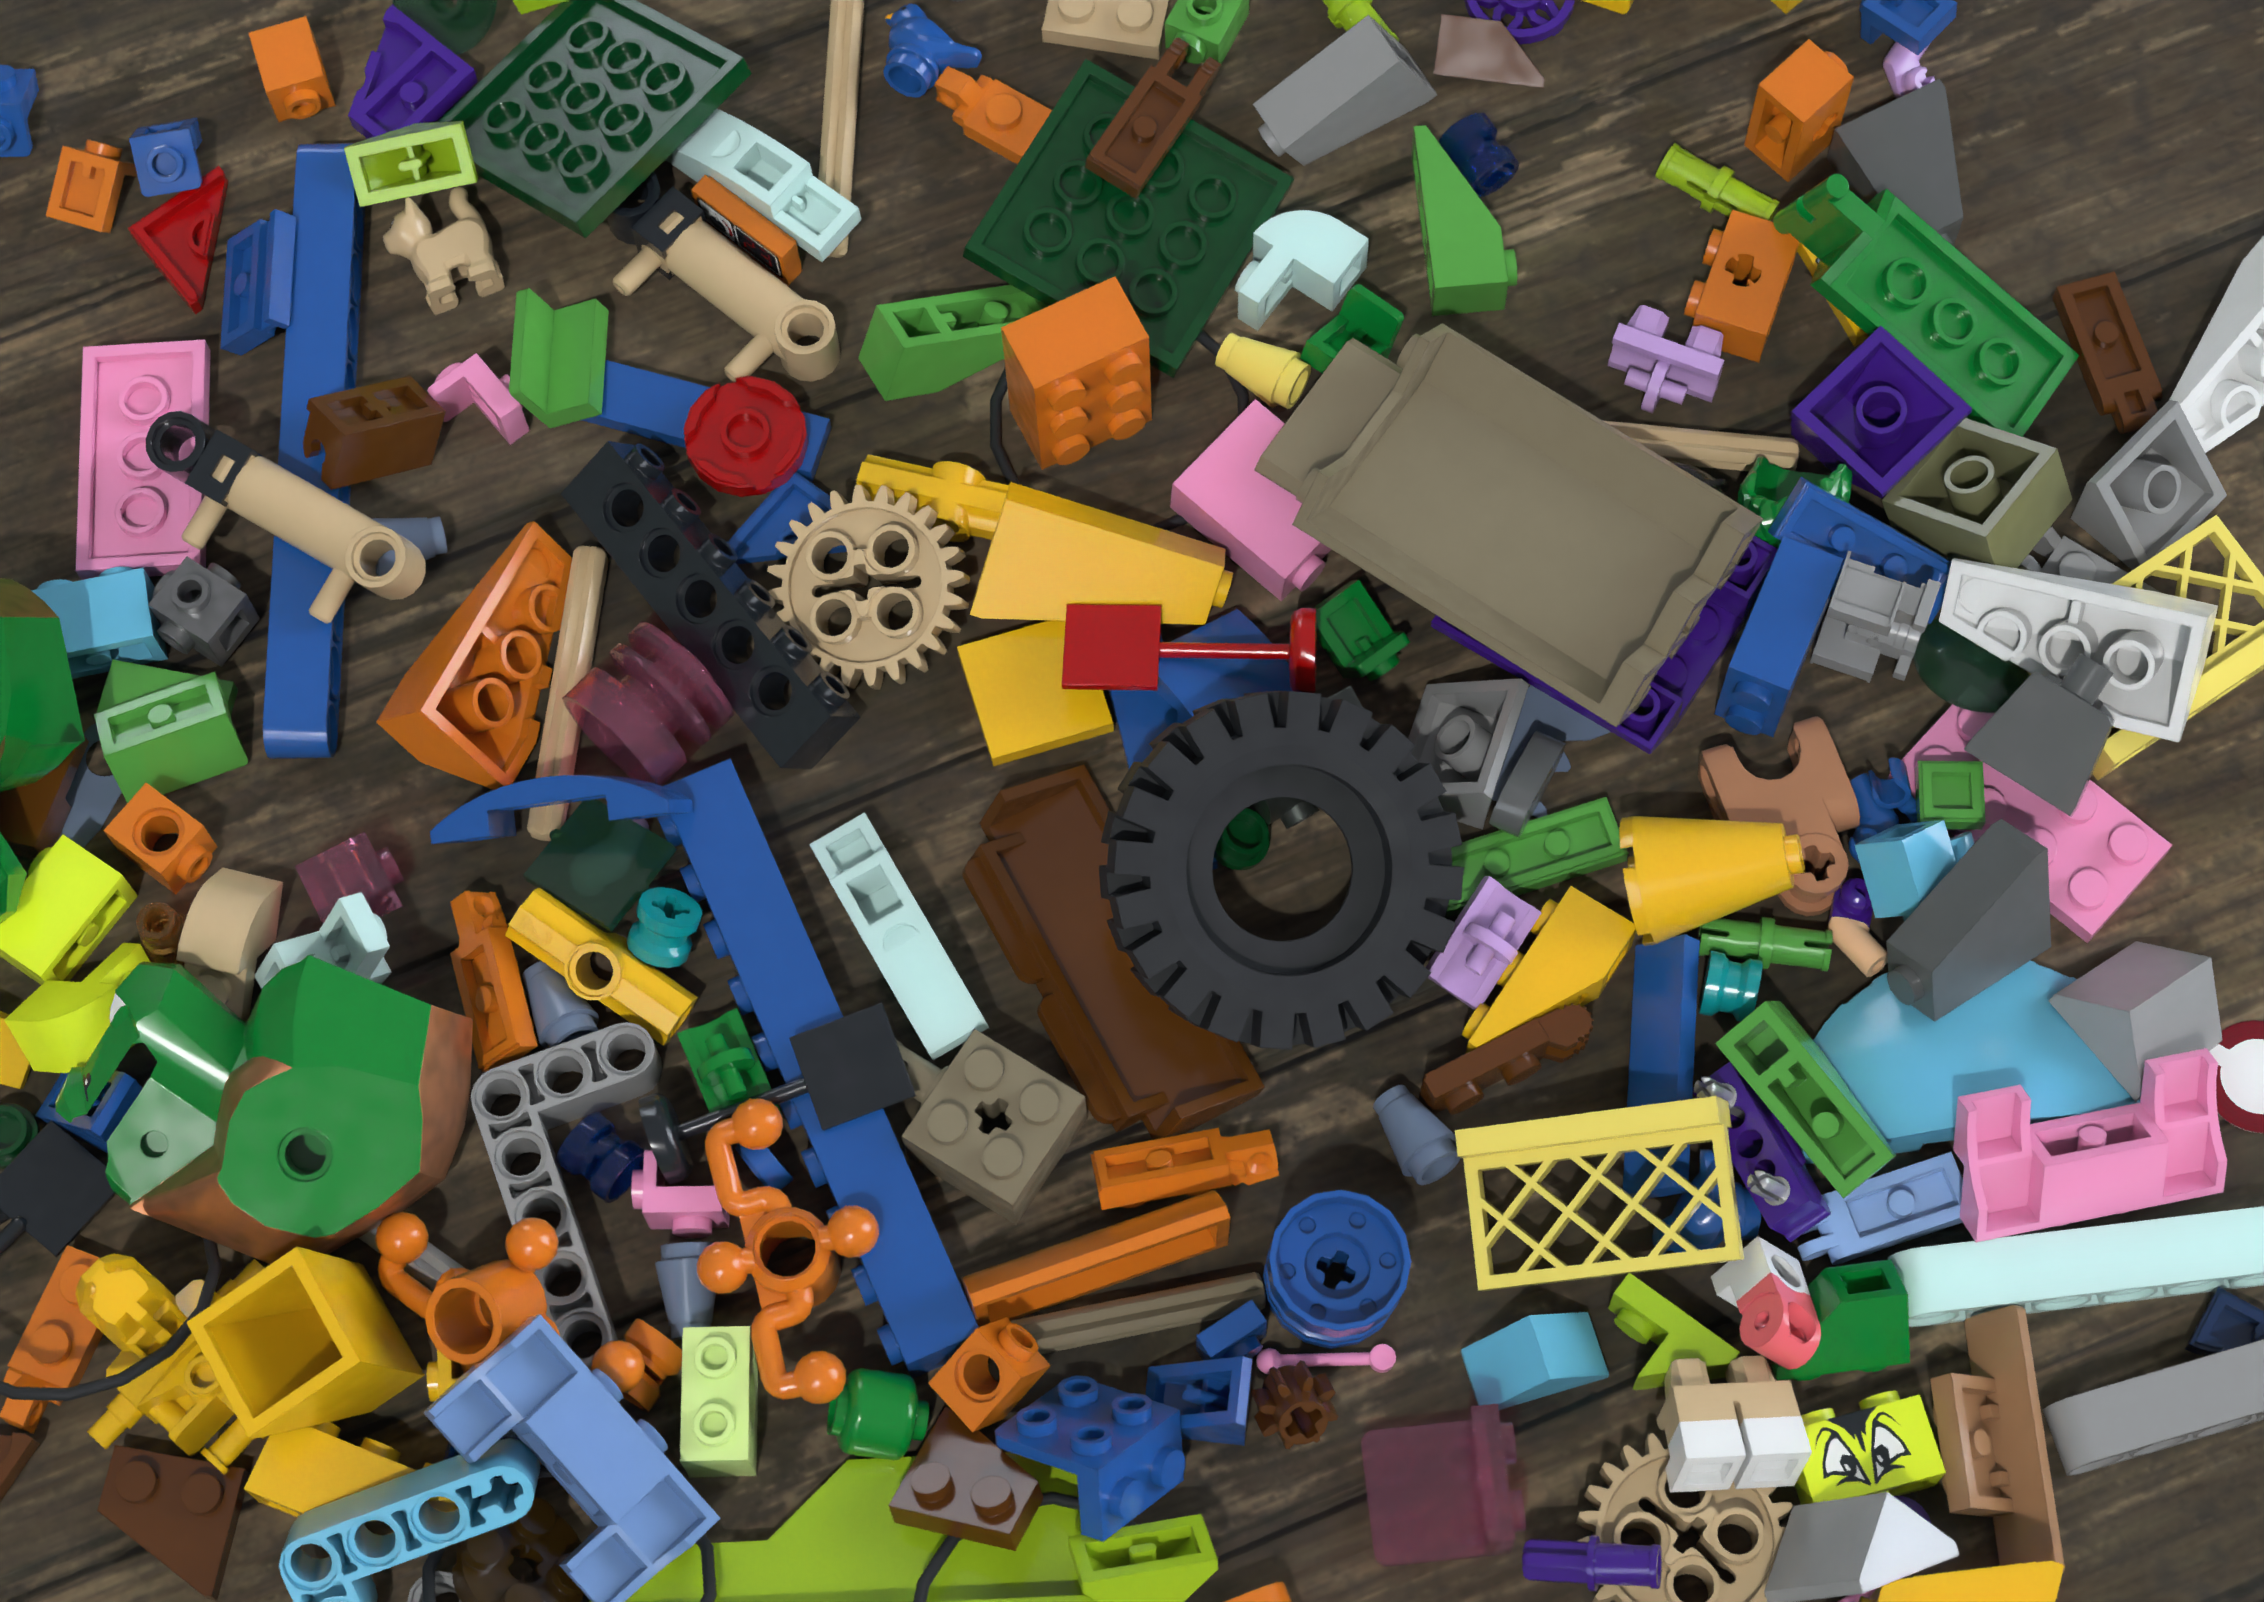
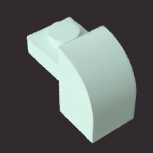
M1290 211L1269 219L1253 233V261L1244 269L1235 286V291L1238 293V319L1258 331L1292 287L1330 311H1333L1367 268L1369 239L1338 219L1317 211Z
M362 892L339 898L319 931L274 943L255 973V979L262 990L263 986L282 968L298 963L308 955L315 954L313 957L381 984L391 973L384 958L390 947L387 941L385 926L380 917L372 913Z

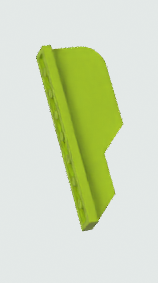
M1005 1452L1038 1480L1042 1493L1054 1491L1079 1497L1076 1474L1012 1452ZM916 1456L902 1457L899 1460L879 1458L847 1460L768 1540L711 1543L714 1547L717 1593L714 1602H913L918 1579L948 1536L894 1523L888 1505ZM1054 1504L1039 1506L1016 1551L962 1539L958 1542L930 1584L926 1602H1097L1083 1594L1068 1548V1536L1081 1534L1080 1510ZM694 1544L675 1558L625 1602H700L704 1592L701 1550L698 1545Z

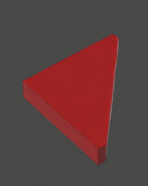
M217 166L202 177L203 182L199 188L181 191L127 228L133 240L195 315L203 310L228 187V179L220 166Z

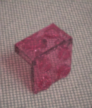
M1498 1404L1471 1406L1467 1421L1371 1430L1363 1436L1361 1452L1373 1553L1377 1563L1385 1567L1511 1554L1516 1540L1515 1532L1525 1531L1526 1529L1525 1511L1521 1490L1509 1491L1506 1464L1517 1462L1515 1435L1512 1422L1500 1423Z

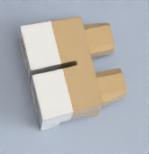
M1763 1355L1741 1356L1731 1361L1725 1372L1727 1383L1710 1384L1705 1362L1699 1358L1676 1359L1671 1362L1664 1377L1666 1401L1656 1420L1659 1429L1665 1430L1670 1460L1665 1469L1670 1492L1728 1490L1733 1481L1735 1489L1794 1486L1811 1456L1812 1450L1791 1381H1775L1768 1362Z

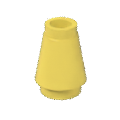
M1230 333L1225 338L1215 360L1217 367L1225 370L1227 374L1271 408L1276 407L1278 404L1287 409L1292 408L1302 395L1311 373V365L1301 361V354L1299 352L1240 337L1234 333Z

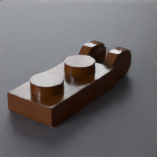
M1176 37L1155 67L1150 65L1086 159L1085 168L1137 199L1198 110L1202 97L1221 67V63L1208 57L1198 67L1187 87L1171 78L1174 71L1179 69L1184 62L1189 44L1179 37Z
M1571 1003L1570 1006L1564 1005L1562 1010L1557 1008L1538 1019L1535 1018L1425 1074L1419 1094L1421 1103L1434 1115L1446 1108L1451 1115L1458 1114L1482 1100L1485 1096L1482 1091L1483 1089L1503 1079L1508 1086H1511L1529 1078L1542 1067L1539 1060L1543 1058L1559 1063L1571 1059L1574 1053L1578 1055L1580 1050H1584L1585 1044L1589 1041V1035L1593 1030L1592 1024L1594 1022V1019L1591 1018L1592 1013H1589L1586 1010L1587 1007L1583 1008L1580 1004L1573 1005Z

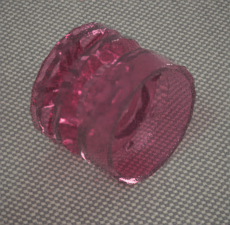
M641 621L627 634L632 648L619 643L609 652L612 662L623 679L619 681L611 674L594 667L562 697L565 708L577 725L630 778L663 786L687 762L685 753L674 737V734L677 732L685 739L702 746L712 737L707 724L719 729L734 716L731 704L717 686L709 671L689 650L671 639L654 625Z

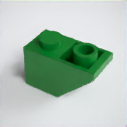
M1892 1259L1825 1268L1807 1286L1821 1326V1338L1814 1355L1806 1364L1791 1370L1768 1359L1777 1381L1787 1379L1808 1381L1824 1374L1854 1370L1875 1372L1887 1366L1910 1363L1908 1293Z

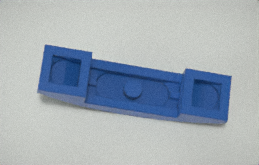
M597 775L541 777L500 787L462 805L430 831L431 844H453L517 836L514 810L606 798L609 821L639 820L692 813L693 804L692 799L672 789L634 778Z

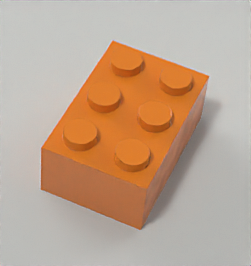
M1116 276L1001 327L1010 412L1041 470L1056 463L1059 465L1072 464L1083 458L1091 447L1111 438L1115 440L1129 438L1138 433L1145 426L1146 422L1152 420L1149 336Z

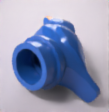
M911 3L904 5L895 13L889 14L885 18L886 23L891 29L889 33L890 51L886 56V66L883 70L884 77L894 90L905 96H923L927 89L934 86V83L939 78V74L947 66L951 68H976L981 62L982 54L980 50L955 43L940 27L927 19L926 14L918 5Z
M1711 1149L1700 1150L1699 1173L1691 1182L1698 1189L1701 1188L1716 1168L1714 1154ZM1735 1182L1741 1238L1743 1241H1752L1759 1232L1761 1212L1748 1189L1742 1187L1739 1182ZM1717 1183L1708 1197L1720 1205ZM1689 1192L1682 1193L1672 1214L1662 1221L1671 1227L1694 1196ZM1703 1203L1679 1233L1699 1250L1716 1248L1722 1241L1725 1242L1722 1218ZM1657 1227L1653 1229L1652 1234L1654 1247L1665 1234ZM1673 1241L1664 1254L1687 1251Z

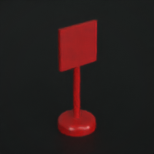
M1067 604L1062 689L1158 691L1159 658L1289 659V681L1292 691L1316 693L1317 608H1300L1292 614L1289 644L1160 642L1161 605Z

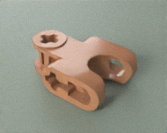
M1813 716L1794 723L1787 747L1793 771L1781 779L1767 780L1755 777L1744 768L1734 748L1727 744L1702 750L1699 753L1698 779L1714 820L1783 823L1787 836L1798 834L1803 852L1805 869H1808L1809 873L1794 874V888L1778 894V897L1785 907L1796 914L1815 916L1830 910L1833 896L1845 881L1849 867L1847 853L1837 833L1858 827L1860 825V813L1852 785L1824 720L1818 716ZM1823 876V880L1816 881L1815 877Z

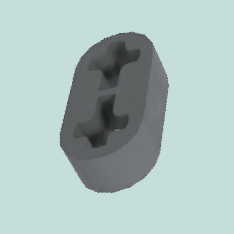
M1537 730L1534 732L1498 798L1489 825L1518 838L1521 836L1557 769L1566 743Z

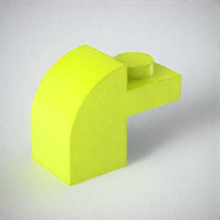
M122 943L82 982L46 980L4 1019L34 1071L69 1073L72 1067H84L110 1025V1008L115 990L139 963L150 962L140 943Z

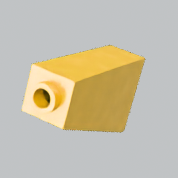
M1010 482L974 595L970 615L983 619L1066 621L1067 604L1161 605V624L1205 625L1211 606L1223 608L1230 589L1233 572L1224 570L1225 548Z

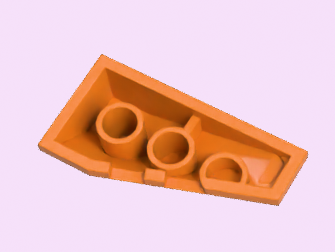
M535 521L526 523L406 672L376 721L379 726L419 762L492 790L513 784L537 742L541 722L534 719L540 692L542 689L549 688L553 668L546 666L553 633L561 628L572 557Z

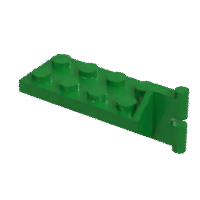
M1832 174L1806 192L1805 195L1800 196L1777 212L1773 218L1774 227L1779 233L1791 234L1820 259L1810 286L1869 336L1880 326L1888 331L1972 407V412L1966 417L1967 419L2023 437L2080 356L1887 188L1875 195L1866 204L1849 190L1848 180L1843 175Z

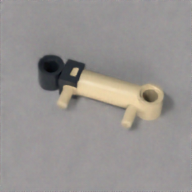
M653 172L607 217L608 225L613 235L626 244L636 245L638 254L613 278V285L621 294L631 296L656 270L669 280L676 275L753 336L751 341L724 367L726 376L732 382H736L735 378L751 376L772 353L781 358L783 368L788 374L800 381L813 382L824 379L835 370L839 363L841 351L834 317L829 309L815 300L803 299L706 222L704 210L673 186L662 196L658 178ZM629 201H645L635 208H623V205ZM808 335L820 338L819 341L809 346L795 344L801 337Z
M182 411L168 412L158 417L150 426L146 436V451L151 462L159 469L205 495L181 535L182 540L199 550L204 549L228 508L332 568V571L309 608V614L326 624L331 623L355 582L378 596L389 600L404 599L413 594L422 584L426 573V566L421 550L392 529L385 527L263 457L253 449L218 429L215 430L192 414ZM195 437L193 452L189 457L179 461L181 445L187 439ZM394 550L395 562L392 569L382 576H377L376 565L378 559L384 553Z

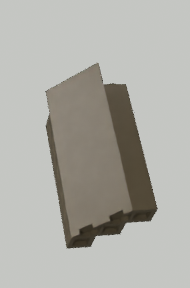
M1443 323L1421 336L1417 333L1414 334L1401 351L1397 364L1354 338L1347 341L1260 456L1254 469L1259 474L1295 495L1296 500L1302 503L1292 524L1293 526L1614 727L1619 726L1637 710L1651 690L1650 684L1659 668L1668 657L1673 659L1699 622V615L1707 600L1716 588L1721 590L1726 584L1763 521L1762 517Z

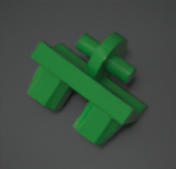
M737 1008L726 1012L707 1024L677 1033L709 1112L771 1090V1086ZM775 1105V1106L779 1109V1111H780V1113H781V1115H782V1112H781V1110H780V1108H779V1105Z

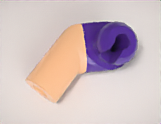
M1852 878L1843 883L1842 888H1839L1833 896L1828 930L1833 932L1832 942L1866 977H1871L1887 964V951L1869 933L1873 908L1865 880Z

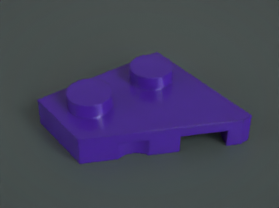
M391 5L385 12L383 17L384 33L377 52L371 51L364 70L366 75L364 85L357 90L348 114L352 127L367 139L415 123L436 122L478 82L475 70L394 5Z

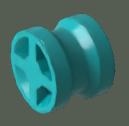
M665 887L650 888L643 892L636 908L639 920L633 923L626 940L628 949L638 959L656 967L671 968L680 966L689 957L693 945L690 935L696 932L702 917L701 906L695 899L676 889Z
M1710 951L1698 1013L1713 1016L1721 1011L1731 1013L1738 1022L1745 1019L1755 1010L1763 961L1748 959L1743 963L1729 961L1724 953Z

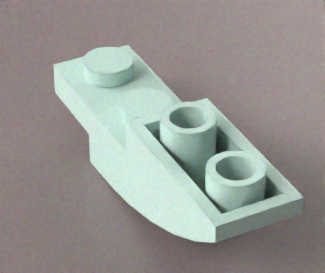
M716 109L665 159L697 183L705 175L711 176L796 240L798 246L821 262L832 253L862 220L857 206L812 175L809 162L760 130L719 109Z
M865 812L809 844L932 1060L966 1042L974 1029L979 1032L988 1029L987 1022Z

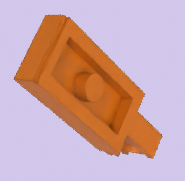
M949 66L945 68L934 83L937 92L936 100L955 111L952 114L953 121L963 127L965 136L1017 165L1052 112L1051 109L997 79L993 81L990 77L981 75L976 82L971 76Z
M464 891L450 902L459 935V947L451 952L450 956L465 1016L473 1019L472 1044L478 1068L482 1072H487L490 1069L520 1059L538 1047L534 1033L533 1020L529 1013L519 974L518 961L514 954L511 939L505 936L508 925L496 892Z
M1218 1127L1097 1150L1090 1154L1101 1210L1116 1207L1133 1208L1143 1205L1148 1201L1180 1195L1195 1196L1209 1192L1211 1189L1232 1186V1184L1236 1186L1241 1183L1252 1185L1279 1176L1277 1154L1270 1129L1226 1137L1221 1136Z
M66 1246L7 1365L10 1368L6 1372L4 1382L15 1387L69 1388L79 1385L103 1333L80 1312L75 1293L80 1277L99 1257L72 1246ZM7 1397L0 1412V1418L12 1426L34 1434L48 1403L51 1402L60 1406L63 1401L13 1400Z

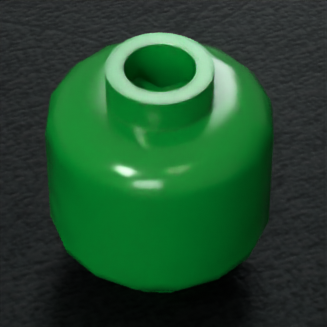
M863 1368L854 1369L847 1376L843 1391L836 1399L829 1402L827 1434L836 1436L839 1448L846 1454L899 1460L908 1451L912 1440L923 1441L928 1425L929 1403L925 1400H918L916 1384L911 1376Z

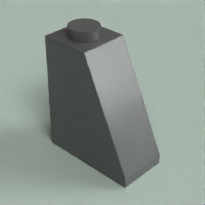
M1939 78L1835 128L1827 160L1837 174L1843 175L1848 180L1849 190L1864 203L1868 204L1875 195L1887 188L1955 247L1954 244L1963 221V210L1946 87Z
M2003 819L1993 823L1886 941L1889 971L1887 981L1890 991L1893 992L1900 1002L1905 1005H1912L1935 1022L2051 948L2048 848Z

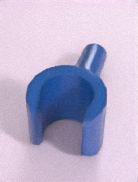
M1895 757L1889 758L1890 772L1893 778L1888 780L1878 778L1872 770H1869L1868 776L1875 804L1886 809L1898 808L1912 823H1917L1916 799L1911 795L1905 763Z

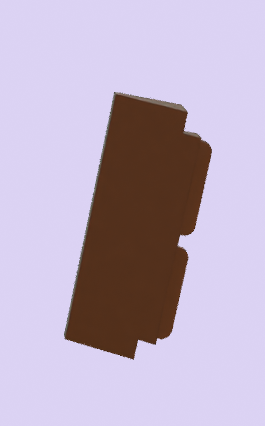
M1080 765L999 791L979 822L989 842L979 845L963 868L962 876L1017 978L1027 984H1036L1043 999L1037 1008L1038 1017L1078 1091L1085 1096L1086 1105L1094 1119L1102 1124H1112L1116 1133L1142 1120L1152 1140L1185 1134L1255 1098L1265 1086L1239 1041L1235 1042L1194 1026L1168 1010L1169 1005L1160 997L1151 995L1131 972L1130 969L1134 967V964L1128 954L1118 950L1106 921L1113 918L1110 901L1101 898L1099 865H1107L1109 844L1101 843L1107 813L1110 810L1085 765Z

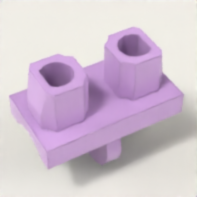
M1640 305L1627 325L1618 324L1612 340L1613 347L1608 366L1627 372L1624 385L1645 392L1641 410L1649 413H1654L1660 398L1682 405L1686 394L1712 402L1724 364V360L1720 358L1724 335L1719 331L1700 325L1692 327L1685 346L1663 338L1668 327L1669 317L1662 311Z
M1484 876L1456 919L1444 953L1436 951L1425 967L1431 972L1428 978L1470 1008L1476 1010L1480 1003L1483 1004L1507 966L1513 962L1518 954L1517 950L1542 912L1512 894L1492 877Z

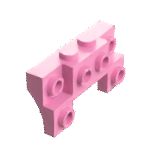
M2207 1048L2145 1060L2140 1103L2030 1124L2031 1098L2021 1084L1959 1096L1957 1100L1953 1150L1964 1165L1960 1219L1975 1242L2055 1226H2064L2089 1219L2123 1214L2134 1210L2223 1193L2227 1157L2222 1142L2217 1113L2216 1079L2218 1062Z

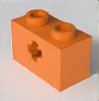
M1808 39L1758 84L1744 145L1787 182H1790L1831 144L1835 128L1841 126L1854 76L1849 73L1844 62L1834 53L1824 52Z
M1732 210L1725 231L1714 228L1712 230L1702 264L1712 266L1706 283L1698 280L1694 281L1684 315L1694 318L1693 326L1702 325L1721 332L1724 335L1721 351L1759 363L1800 242L1791 234L1779 233L1771 221ZM1734 282L1743 283L1746 287L1737 286Z

